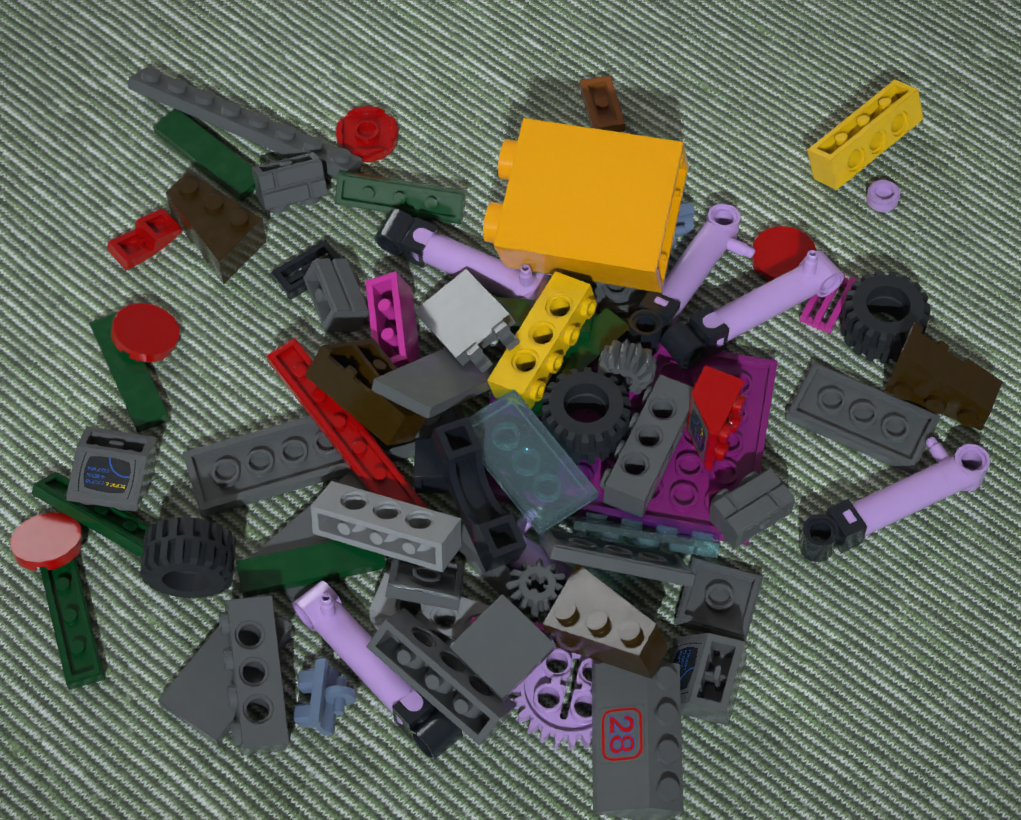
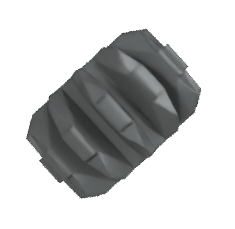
M628 339L624 343L613 340L611 345H605L601 351L597 370L606 371V377L608 378L612 375L618 379V386L624 385L627 394L630 391L640 394L643 389H647L653 382L657 368V359L652 356L651 349L641 347V342L633 344Z
M539 558L536 561V566L532 567L530 563L524 560L522 571L513 569L510 573L512 581L506 583V593L510 595L508 600L515 607H518L524 615L531 613V620L537 622L540 614H543L545 618L549 614L566 584V576L564 573L556 574L557 565L555 563L545 568L543 567V560Z

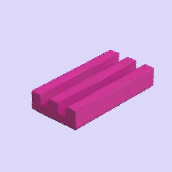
M843 273L844 279L840 286L845 287L827 324L822 322V319L839 287L825 297L815 318L810 317L820 297L818 295L811 297L801 314L800 322L831 334L843 311L847 292L851 290L852 284L857 278L851 276L850 279L845 278V273Z

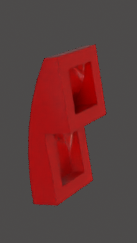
M162 208L137 219L134 230L108 241L107 251L127 271L165 248L182 233V228Z

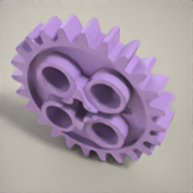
M556 647L543 663L511 693V695L519 696L512 700L517 704L514 709H523L518 715V722L530 720L527 733L532 734L538 729L542 731L541 743H544L549 736L554 737V748L558 749L562 740H567L570 750H574L576 740H581L585 748H589L592 736V716L582 717L576 713L574 708L578 705H587L592 709V682L588 681L583 676V673L592 670V665L603 662ZM574 659H578L580 665L568 716L566 719H561L560 713L572 662ZM557 661L562 663L566 670L561 673H553L547 668V664ZM543 696H551L556 700L557 705L553 708H545L541 706L538 699Z

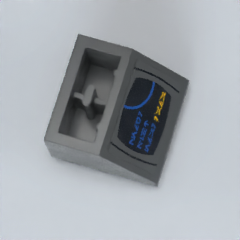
M86 426L76 447L67 490V501L137 512L155 472L156 437Z
M711 633L675 637L668 662L680 664L682 715L729 726L747 659L745 641Z

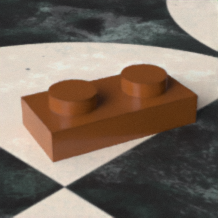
M611 76L581 80L580 92L591 128L625 132V121Z

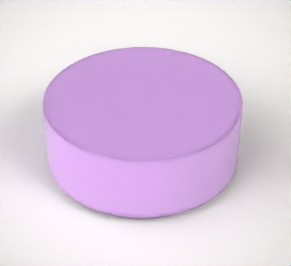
M877 180L870 184L866 201L872 209L878 212H889L898 205L900 190L891 181Z

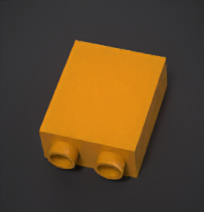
M523 118L518 141L505 139L501 146L498 160V176L500 179L509 181L504 202H490L487 207L483 225V239L485 242L494 243V248L503 265L508 268L520 269L523 264H528L532 272L553 275L556 271L575 279L662 293L689 169L684 142Z

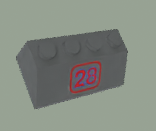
M661 661L652 679L606 663L592 665L593 814L633 820H669L684 813L680 664Z

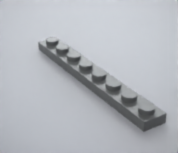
M146 67L129 77L128 89L289 158L314 152L322 162L323 172L336 178L340 170L356 173L361 168L362 158L351 154L347 149L334 147L323 142L321 138L308 136L290 125H282L269 119L264 114L254 113L242 108L236 102H228L214 96L210 91L190 86L184 80L164 75L158 69Z

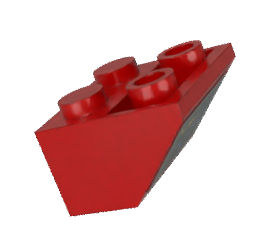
M705 365L691 392L686 430L704 468L712 472L716 461L723 462L730 447L728 439L731 432L736 434L740 428L744 416L741 413L747 396L742 395L745 380Z

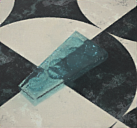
M587 512L586 518L579 517L574 522L573 536L585 537L586 533H592L606 541L625 542L626 539L631 540L633 544L650 548L665 546L671 551L718 558L720 541L713 540V533L693 530L692 536L678 534V527L657 524L656 530L642 528L643 521L622 518L621 524L608 522V515Z

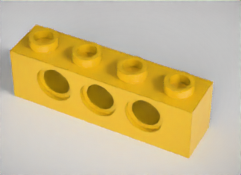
M894 79L807 149L814 180L838 190L923 120L919 89Z
M556 271L554 272L515 335L520 343L510 351L506 349L487 379L495 398L529 412L536 401L538 402L543 398L546 385L551 376L560 370L567 350L570 346L575 345L579 338L581 327L586 319H590L595 312L597 303L591 284Z

